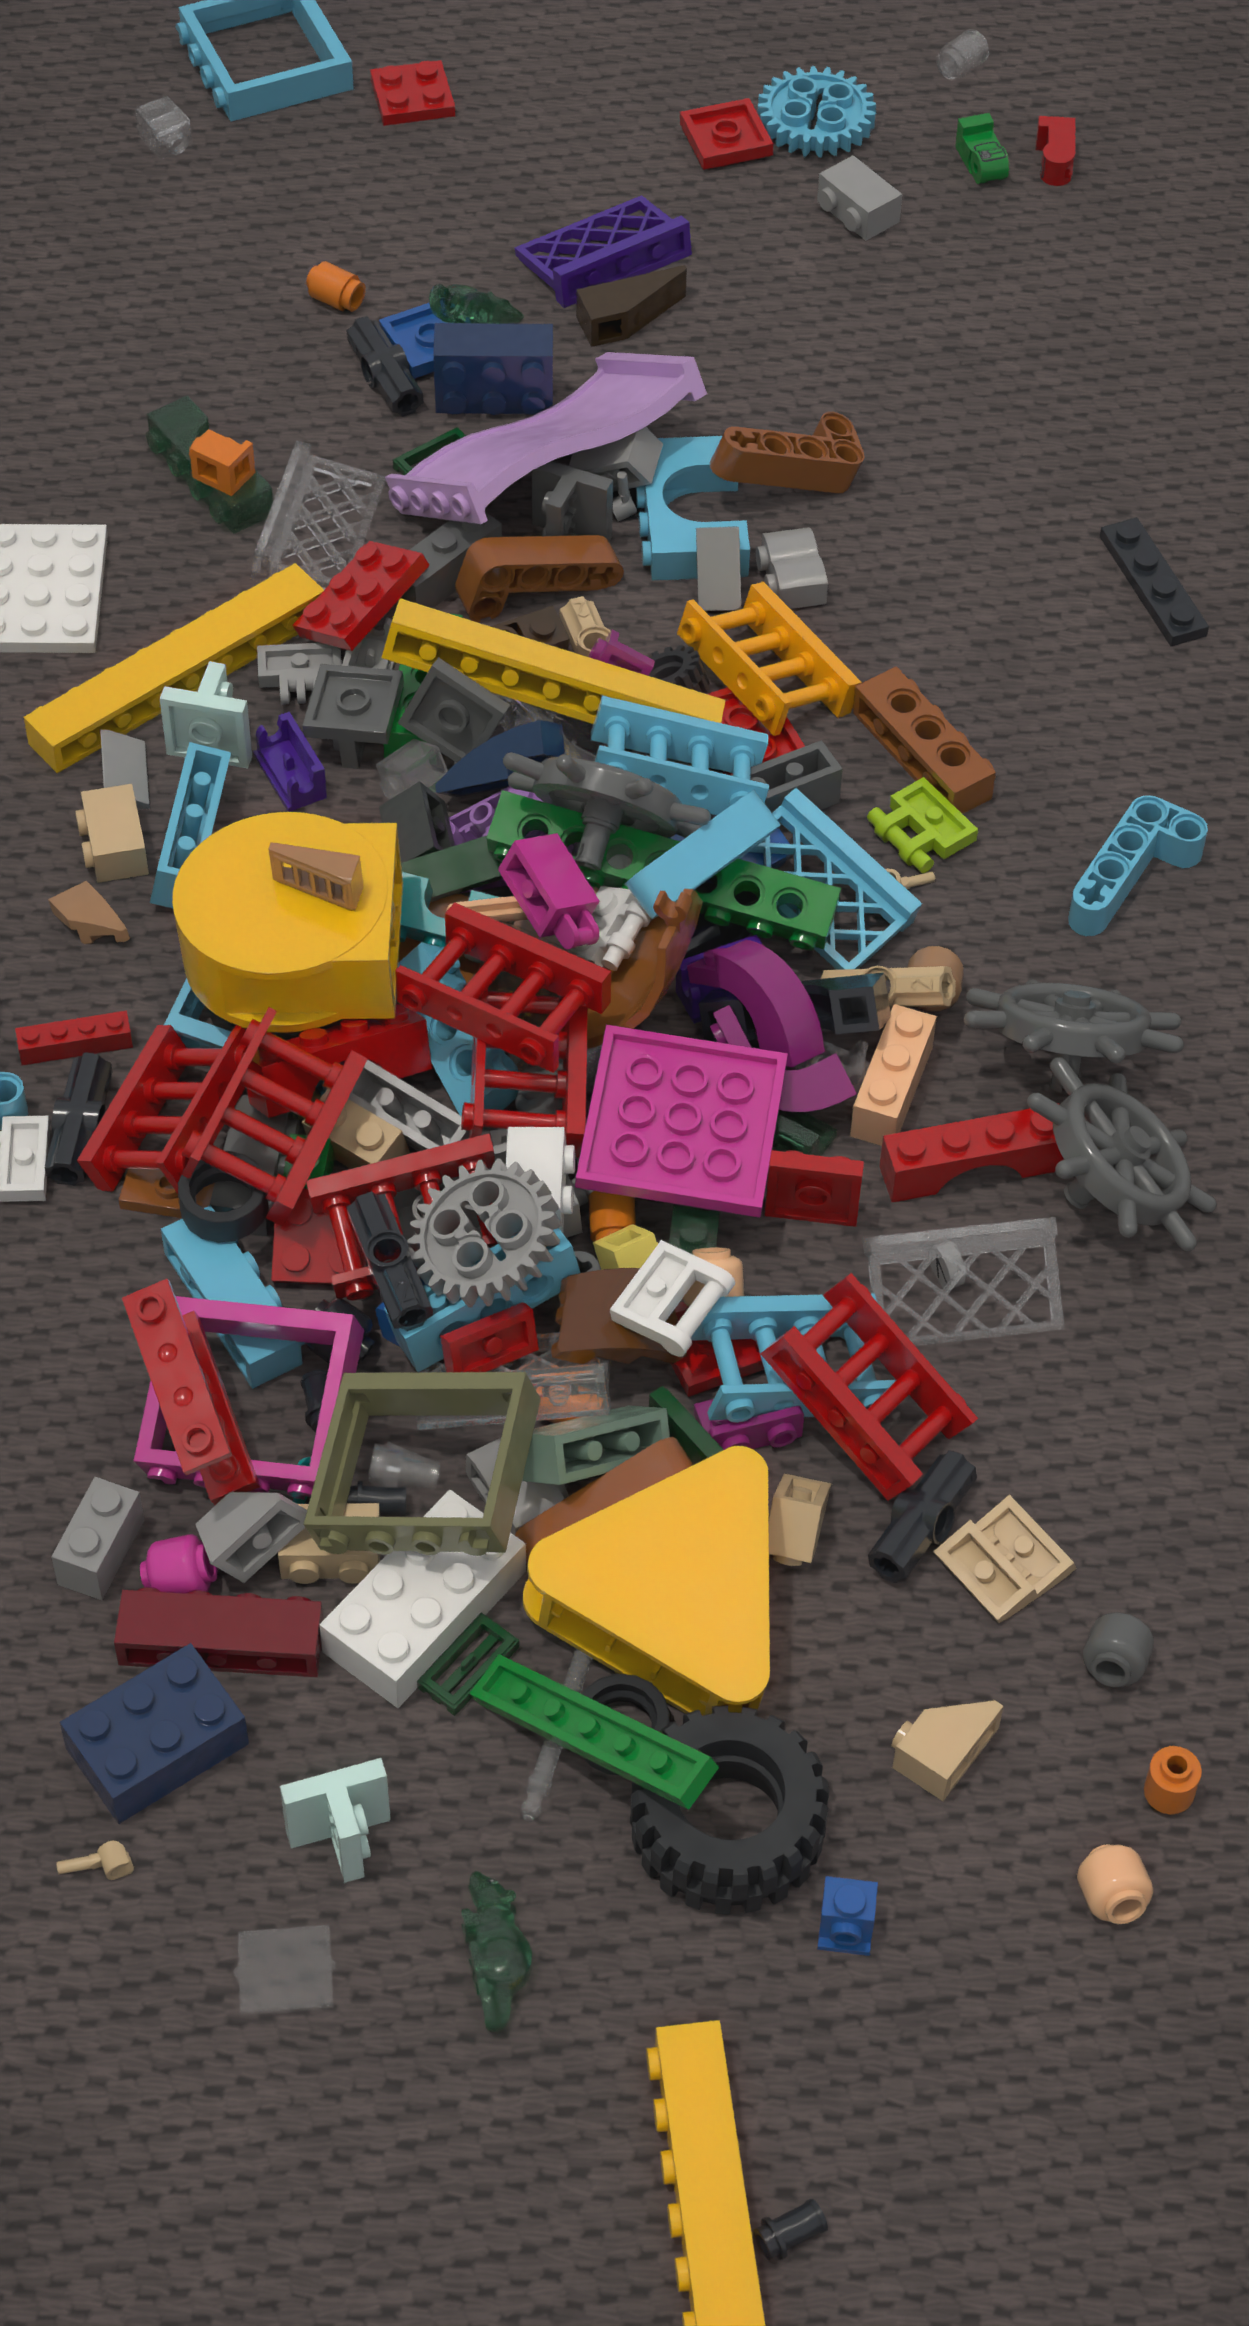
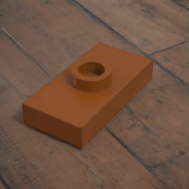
M128 1169L119 1197L120 1209L182 1218L178 1194L161 1170ZM215 1183L204 1187L196 1195V1203L202 1208L210 1205Z

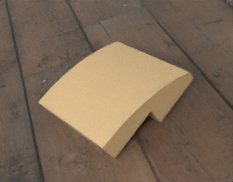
M1010 1494L976 1524L969 1520L933 1551L940 1561L998 1623L1013 1616L1076 1569L1075 1563Z

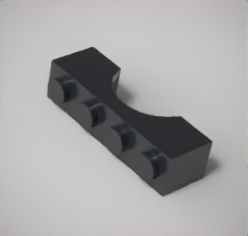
M884 973L801 981L813 1003L821 1029L831 1030L835 1034L878 1031L891 1017ZM725 989L711 990L698 1004L704 1040L717 1042L710 1028L711 1025L717 1023L713 1013L728 1005L731 1006L749 1043L758 1039L756 1028L749 1012L743 1003L731 992Z

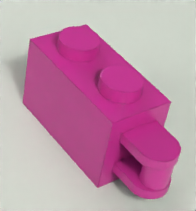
M558 833L515 840L499 866L498 871L538 936L541 938L555 935L565 949L596 944L599 939V928L592 917V913L600 901Z

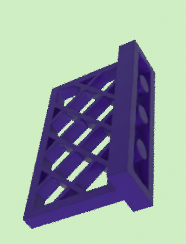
M641 195L515 247V255L525 266L555 290L557 302L563 308L576 304V289L647 274L692 255L690 224L682 216L671 219ZM639 210L645 214V216H629V214ZM603 225L614 227L613 229H596ZM622 227L640 229L639 231L622 230ZM571 238H572V239L582 240L581 243H578V242H564V241L569 240V239H571ZM591 240L608 241L607 244L590 243ZM537 252L550 253L549 256L533 255ZM559 253L576 254L575 257H558Z

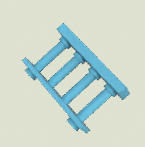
M602 695L591 731V740L608 744V747L599 745L595 762L614 766L648 778L675 794L682 804L705 808L712 815L720 814L752 790H755L765 803L769 784L752 781L750 767L762 763L768 746V734ZM625 748L650 754V757L632 752L625 751ZM667 758L691 763V766L667 761ZM709 768L733 773V776L709 771Z
M871 1293L872 1297L876 1300L875 1293ZM823 1295L720 1297L691 1337V1340H708L712 1342L723 1383L707 1412L709 1420L743 1422L751 1417L798 1405L801 1406L804 1417H814L762 1356L761 1359L768 1384L743 1385L731 1339L757 1341L759 1352L762 1353L776 1338H779L794 1326L804 1335L833 1308ZM846 1322L830 1336H840L845 1339L850 1357L864 1345V1342ZM821 1345L816 1351L827 1363L825 1353ZM871 1364L857 1378V1381L851 1383L848 1388L867 1409L896 1380H877Z

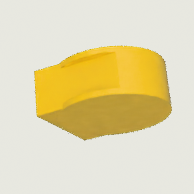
M277 812L237 821L218 830L201 842L190 853L178 872L174 883L172 901L185 974L197 998L217 1016L244 1028L249 1026L252 1018L261 1022L268 1007L277 1012L267 1031L277 1033L299 1032L318 1028L340 1019L395 1018V970L398 968L403 895V875L397 823L343 824L328 817L315 814ZM270 843L360 856L364 887L356 909L340 907L273 880L268 850ZM284 863V867L291 868V865Z

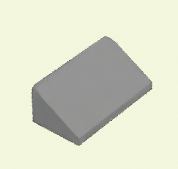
M739 527L696 528L699 606L704 611L740 610Z
M100 730L104 788L132 784L137 810L150 809L145 741L110 730Z

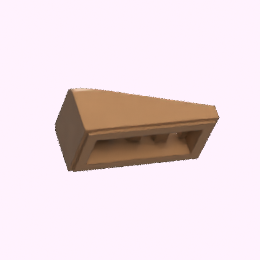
M270 843L268 850L273 880L340 907L356 909L364 887L360 856ZM284 863L291 865V868L284 867Z

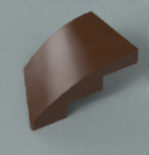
M640 1268L590 1271L569 1275L561 1280L559 1293L561 1305L557 1309L555 1320L561 1328L559 1340L551 1347L552 1358L583 1365L597 1356L630 1364L644 1356L674 1364L686 1357L687 1353L682 1357L675 1356L668 1352L660 1343L611 1320L610 1308ZM675 1309L666 1320L667 1323L676 1326L678 1323Z

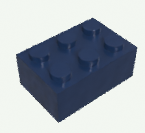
M435 323L433 357L436 413L536 415L553 406V324Z
M191 1643L60 1721L66 1750L118 1824L249 1744L245 1716Z

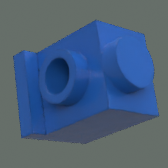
M825 1876L817 1950L870 1956L878 1882Z

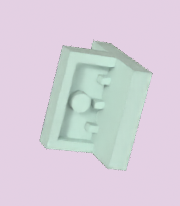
M209 661L198 692L164 686L160 696V706L167 755L186 757L189 742L231 752L230 766L249 767L252 759V746L247 700L232 698L233 684L227 682L226 664Z
M382 1759L371 1760L280 1786L285 1828L291 1849L331 1838L344 1883L365 1877L363 1859L371 1857L366 1836L369 1834L368 1827L391 1821L387 1775Z

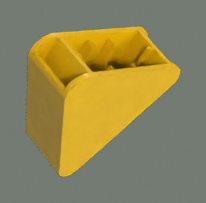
M731 1446L540 1540L533 1547L528 1559V1580L524 1586L522 1599L526 1614L535 1624L618 1674L636 1675L651 1682L664 1695L668 1704L685 1714L700 1710L701 1715L704 1716L712 1714V1706L728 1705V1712L742 1713L743 1706L759 1709L770 1676L768 1466L759 1453L748 1447Z

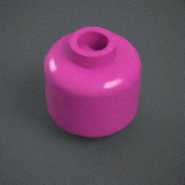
M193 1534L152 1543L147 1551L146 1561H142L140 1564V1577L143 1586L156 1588L160 1592L188 1593L193 1590L208 1592L211 1582L216 1581L218 1573L217 1567L210 1563L201 1539Z

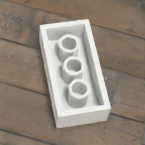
M449 1489L423 1517L483 1518L484 1513ZM510 1533L506 1553L486 1552V1554L481 1556H473L464 1552H439L436 1555H424L416 1551H393L391 1554H387L320 1623L322 1652L395 1707L399 1708L417 1689V1680L481 1612L486 1615L526 1572V1543Z

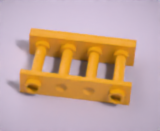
M765 582L751 585L744 608L710 617L694 599L686 603L677 634L688 646L693 647L695 651L697 650L701 660L773 736L781 734L788 711L792 708L822 701L837 718L851 713L854 705L855 686L862 682ZM748 625L758 636L734 642L724 631ZM773 650L782 662L759 668L748 656ZM797 675L807 687L783 693L772 681Z

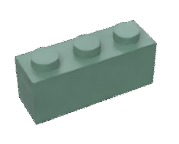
M628 1405L534 1428L522 1481L562 1485L609 1472L650 1445L670 1437L667 1408Z

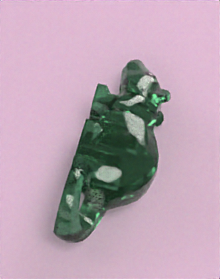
M437 284L430 291L429 304L431 311L443 322L509 324L520 322L524 318L523 313L513 307L507 299L497 297L491 291L485 293L478 291L475 287L464 284L448 286Z
M474 1871L470 1876L468 1889L477 1912L474 1914L468 1908L461 1909L463 1919L461 1927L464 1942L469 1944L471 1954L469 1965L476 1995L481 1997L486 2030L499 2032L508 2023L512 1997L529 1980L533 1967V1955L529 1942L515 1925L516 1907L511 1903L516 1899L515 1891L506 1890L495 1879L489 1878L479 1871Z

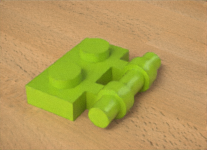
M924 777L891 795L890 808L893 810L891 813L886 815L879 807H875L867 815V820L875 827L874 833L882 841H890L899 850V857L908 866L914 865L921 873L928 872L934 865V861L926 854L933 849L944 860L977 841L978 829ZM909 825L918 835L910 838L902 829Z

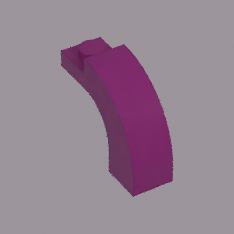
M746 939L728 948L709 950L703 954V959L687 965L690 983L725 989L743 1003L754 1022L759 1048L788 1053L786 1066L794 1067L825 1052L817 1013L806 989L788 964L769 948Z
M730 1005L713 1013L717 1023L711 1025L710 1028L717 1042L752 1048ZM835 1053L804 1069L785 1070L779 1110L787 1112L819 1111L857 1095L837 1054Z

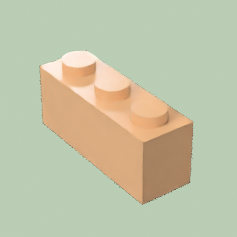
M896 1004L892 1007L891 1017L886 1022L853 1105L850 1137L881 1146L884 1135L900 1133L933 1048L937 1016Z

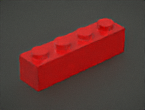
M127 1010L15 1028L21 1066L82 1056L83 1053L97 1054L133 1048Z

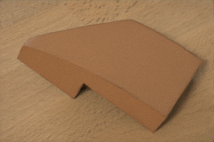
M87 881L48 899L54 915L71 930H77L83 944H91L94 940L104 935H114L116 942H125L130 939L127 928L118 915Z

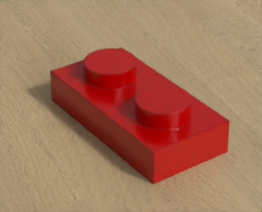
M524 1302L440 1336L446 1372H488L539 1350L533 1309Z

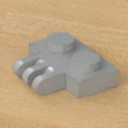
M323 643L257 646L259 688L280 687L281 705L289 704L290 692H297L298 704L306 703L305 691H313L320 664L342 665L341 648Z

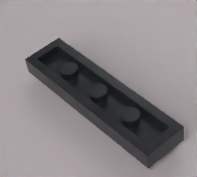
M1136 517L1101 527L1100 539L1170 647L1206 637L1209 625L1139 519Z

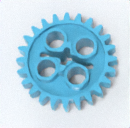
M815 66L811 67L810 73H805L798 67L796 75L793 76L789 72L784 71L783 80L773 77L771 86H763V94H759L757 113L770 138H776L777 147L789 144L788 152L792 153L797 148L802 149L803 156H807L810 150L816 151L818 157H822L825 150H828L833 156H837V148L850 152L851 143L861 146L862 137H870V131L875 127L876 102H873V93H866V84L856 85V76L844 79V71L841 70L836 75L831 74L830 67H827L823 73L818 72ZM823 93L822 101H820L815 128L810 130L811 120L814 119L818 95Z

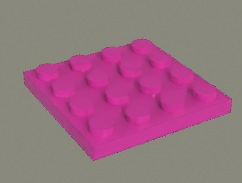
M606 1025L576 1173L575 1188L761 1217L788 1053Z

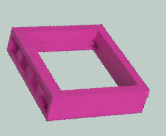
M175 1296L181 1314L184 1315L195 1311L200 1318L204 1332L333 1345L310 1466L251 1460L261 1487L250 1492L269 1493L270 1489L285 1490L289 1496L305 1500L306 1496L311 1497L343 1373H356L364 1334V1329L353 1314ZM150 1381L134 1462L148 1474L147 1478L162 1480L165 1484H175L177 1478L194 1480L193 1483L195 1485L206 1488L199 1470L185 1475L176 1451L162 1450L167 1425L152 1382Z

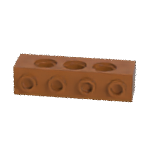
M897 666L855 686L853 714L915 781L924 777L962 814L992 799L996 772L990 761L982 758L972 748L966 736L962 732L957 731L945 719L941 709L936 705H932L920 692L918 685L912 679H908Z

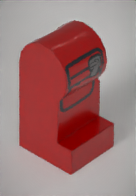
M1039 116L1035 150L1043 151L1040 177L1048 185L1063 186L1071 181L1075 158L1076 118Z

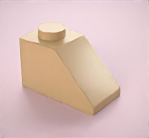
M789 1474L783 1475L773 1496L769 1516V1554L774 1555L773 1559L776 1562L790 1566H800L803 1561L812 1562L819 1540L831 1483Z
M994 1700L924 1709L914 1724L906 1721L895 1735L891 1744L895 1749L893 1769L944 1801L999 1729L1004 1706Z

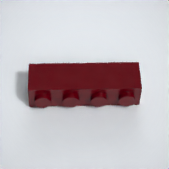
M144 1587L138 1590H122L114 1639L118 1666L151 1667L191 1643L211 1671L318 1677L322 1646L319 1625L324 1620L322 1602L312 1601L301 1596H292L287 1599L262 1598L251 1593H243L237 1596L212 1595L202 1590H193L188 1593L160 1592L152 1587Z

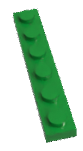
M498 1654L469 1693L481 1706L688 1810L719 1769L710 1756Z

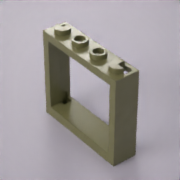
M343 1373L303 1524L320 1550L333 1554H343L346 1551H371L381 1555L391 1554L393 1551H416L424 1555H436L439 1552H464L473 1556H481L486 1554V1552L506 1553L541 1400L527 1373ZM506 1416L483 1518L343 1516L368 1417Z

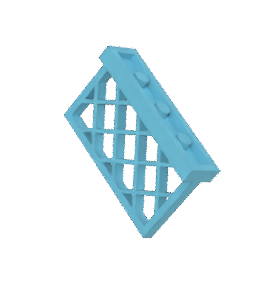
M797 788L784 797L782 805L772 814L778 822L793 834V844L770 843L769 835L763 843H760L750 852L763 853L764 866L770 868L771 853L793 854L794 872H784L829 885H849L855 891L856 902H839L836 912L857 913V930L834 929L833 920L825 949L815 947L814 950L836 970L859 969L899 931L903 932L914 922L922 903ZM801 855L817 856L824 862V873L802 872ZM790 903L783 904L777 909L778 913L785 918H795L801 913L796 905ZM864 913L880 914L891 925L884 931H865ZM835 939L858 940V955L848 962L835 950ZM865 941H872V942L866 947Z

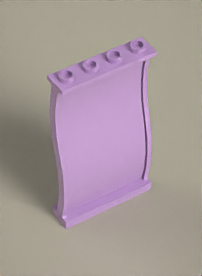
M606 352L595 359L598 366L597 372L574 393L554 406L529 418L467 435L439 449L421 461L406 475L390 474L386 476L385 479L390 489L388 492L390 501L401 514L483 524L488 521L485 515L487 505L507 487L530 471L554 459L618 441L645 428L667 413L680 400L696 401L707 395L695 358Z

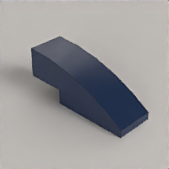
M537 720L516 726L492 737L470 751L452 766L435 784L436 793L462 797L509 787L508 777L514 771L504 766V756L507 753L513 752L541 763L545 759L565 754L562 724Z

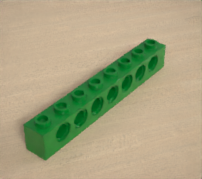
M502 790L486 837L488 851L494 852L493 857L502 862L513 842L524 839L529 832L534 830L542 831L546 835L558 833L564 845L568 848L573 843L581 842L585 829L581 818L582 813ZM621 824L619 830H616L615 834L610 835L602 860L601 870H592L580 865L578 867L591 887L599 889L601 886L628 889L625 883L680 841ZM615 855H625L632 861L628 867L623 869H616L608 863ZM737 858L708 879L716 885L712 892L706 894L697 892L703 901L700 914H703L707 921L720 926H728L731 922L747 927V932L752 935L757 934L761 938H771L772 935L789 939V943L796 948L812 951L815 947L825 949L838 907L841 888ZM749 891L754 893L759 900L751 906H744L735 900V896L740 892ZM790 903L796 905L801 913L795 918H785L778 913L777 909L783 904Z

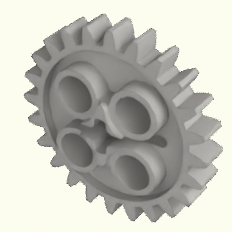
M496 1159L491 1170L487 1168L482 1160H478L475 1172L471 1174L463 1165L459 1166V1179L455 1181L444 1175L442 1180L445 1188L441 1192L432 1188L428 1189V1193L433 1199L432 1203L417 1205V1209L424 1218L410 1221V1226L417 1235L407 1239V1242L414 1250L411 1259L418 1269L417 1273L426 1285H429L437 1296L444 1294L451 1304H455L461 1297L470 1308L473 1307L478 1296H480L487 1307L492 1305L494 1294L498 1292L506 1301L510 1300V1287L514 1285L526 1291L528 1288L524 1278L528 1274L540 1278L542 1273L536 1266L538 1262H552L554 1259L546 1249V1246H554L560 1243V1239L553 1231L562 1226L561 1220L555 1213L559 1206L551 1196L552 1192L543 1180L540 1181L532 1169L524 1172L518 1162H514L507 1169L501 1159ZM466 1205H471L505 1252L506 1258L503 1261L497 1259L464 1213L463 1208ZM481 1259V1261L478 1264L472 1266L476 1261Z

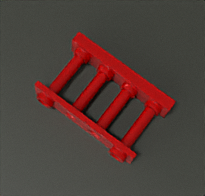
M456 902L445 913L446 946L424 972L420 974L402 965L395 970L398 1003L403 1004L411 1011L425 1014L513 1054L530 1065H537L552 1073L559 1067V1036L557 1034L579 1007L584 1006L602 1014L611 1003L610 970ZM462 954H468L485 962L461 991H457L439 982ZM501 971H506L524 979L500 1009L478 1000ZM540 989H546L564 997L540 1027L517 1018Z
M487 988L478 1000L500 1009L513 993L488 991ZM535 995L522 1012L550 1015L564 997L560 995L558 997ZM580 1006L564 1026V1032L560 1031L557 1034L559 1036V1059H563V1071L557 1070L556 1075L485 1069L486 1048H499L473 1037L470 1103H463L461 1130L469 1131V1138L481 1136L483 1127L508 1129V1127H564L566 1144L575 1146V1157L579 1158L586 1124L588 1008ZM484 1087L554 1093V1098H562V1110H556L555 1114L484 1109Z
M268 1007L261 1022L252 1018L240 1043L248 1048L203 1134L194 1130L181 1154L188 1158L189 1161L181 1175L190 1179L197 1164L202 1160L266 1193V1199L273 1202L266 1218L283 1226L293 1210L306 1184V1180H308L368 1058L351 1050L343 1065L336 1061L331 1065L268 1032L267 1030L277 1012ZM258 1047L324 1081L322 1086L330 1090L325 1101L323 1102L316 1098L313 1102L249 1069L248 1066ZM239 1084L305 1118L304 1123L311 1126L306 1139L298 1135L296 1139H293L229 1106ZM219 1122L285 1155V1161L292 1164L287 1176L285 1177L278 1173L274 1177L210 1144L209 1141Z
M171 1025L156 1026L77 1159V1162L97 1189L114 1191L126 1169H157L162 1171L178 1194V1181L189 1161L188 1158L181 1154L194 1130L203 1134L243 1057L242 1053H245L248 1048L240 1043L246 1031L244 1027L235 1025L222 1048H187ZM186 1066H211L203 1082H177ZM239 1084L229 1106L235 1107L245 1087ZM166 1100H192L183 1116H157ZM219 1122L209 1141L210 1144L213 1145L224 1126L223 1123ZM146 1134L171 1135L163 1151L138 1150Z
M489 1133L306 1180L314 1214L324 1211L325 1214L330 1216L344 1273L331 1276L336 1298L346 1297L350 1301L361 1300L371 1296L374 1290L378 1289L372 1282L369 1266H362L351 1221L347 1214V1207L355 1201L356 1197L371 1191L375 1194H385L400 1232L403 1235L394 1202L397 1192L415 1188L421 1191L424 1204H431L433 1199L429 1195L428 1189L432 1188L440 1191L439 1185L443 1182L442 1177L444 1175L450 1178L458 1177L459 1166L463 1165L471 1174L475 1172L478 1160H482L488 1169L492 1168L495 1162V1155ZM477 1215L482 1238L489 1248H492L498 1243ZM390 1259V1261H386L385 1263L392 1262L396 1259Z
M850 1273L823 1294V1297L833 1308L809 1331L802 1335L794 1326L772 1342L760 1355L887 1500H890L912 1486L923 1475L912 1460L940 1432L950 1439L972 1425L978 1417L967 1406L962 1396L951 1388L876 1302L867 1287ZM846 1322L864 1342V1345L834 1372L816 1350ZM878 1359L896 1381L866 1409L848 1386ZM910 1395L928 1417L898 1445L880 1423Z
M168 1279L122 1297L183 1473L189 1475L198 1470L200 1471L209 1499L214 1505L218 1504L229 1492H250L261 1487L199 1316L195 1311L184 1315L181 1314Z

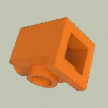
M208 429L202 436L197 437L189 448L192 477L230 496H233L255 474L253 443L248 440L239 444L229 437H224Z

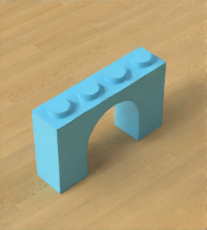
M722 436L658 438L663 443L652 484L636 487L637 508H644L645 512H639L640 537H647L648 541H642L643 566H650L652 581L697 579L696 528L739 527L740 576H749L750 545L746 520L691 521L676 515L667 506L674 499L689 493L738 491V482L724 480L713 473L710 468V460Z

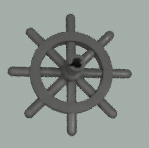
M513 752L507 753L503 758L504 766L514 771L508 777V784L511 788L532 792L546 803L582 813L581 818L585 829L574 861L576 864L588 869L601 870L602 860L610 835L615 834L621 824L666 838L672 837L675 834L686 838L702 827V825L708 824L711 819L710 812L707 809L682 804L675 794L648 778L614 766L586 759L573 758L566 754L545 759L541 763Z
M1032 979L1023 985H1018L1004 991L1003 994L979 988H971L966 994V1000L969 1004L994 1010L968 1011L964 1016V1023L967 1027L973 1029H997L1004 1036L1021 1043L1024 1050L1029 1053H1034L1040 1049L1055 1052V1058H1064L1078 1077L1080 1075L1082 1056L1106 1057L1112 1063H1121L1125 1056L1139 1053L1147 1047L1169 1053H1179L1184 1047V1041L1179 1036L1155 1031L1175 1030L1180 1027L1181 1018L1177 1013L1149 1012L1143 1005L1123 996L1118 990L1107 991L1066 983H1040ZM1052 1073L1049 1087L1053 1091L1062 1093V1085Z
M1054 1058L1050 1063V1069L1069 1096L1059 1105L1040 1093H1032L1027 1099V1105L1034 1112L1053 1122L1055 1140L1064 1160L1057 1163L1055 1172L1058 1177L1063 1179L1076 1177L1064 1188L1067 1200L1075 1207L1084 1209L1091 1200L1096 1198L1100 1203L1118 1215L1119 1231L1123 1237H1133L1137 1233L1138 1224L1159 1225L1162 1223L1183 1251L1195 1249L1197 1245L1196 1237L1177 1211L1187 1202L1202 1212L1210 1213L1215 1210L1217 1202L1213 1196L1191 1184L1189 1166L1180 1148L1187 1142L1186 1133L1180 1129L1169 1131L1149 1108L1129 1095L1127 1092V1080L1123 1074H1112L1109 1078V1085L1098 1083L1084 1085L1064 1058Z

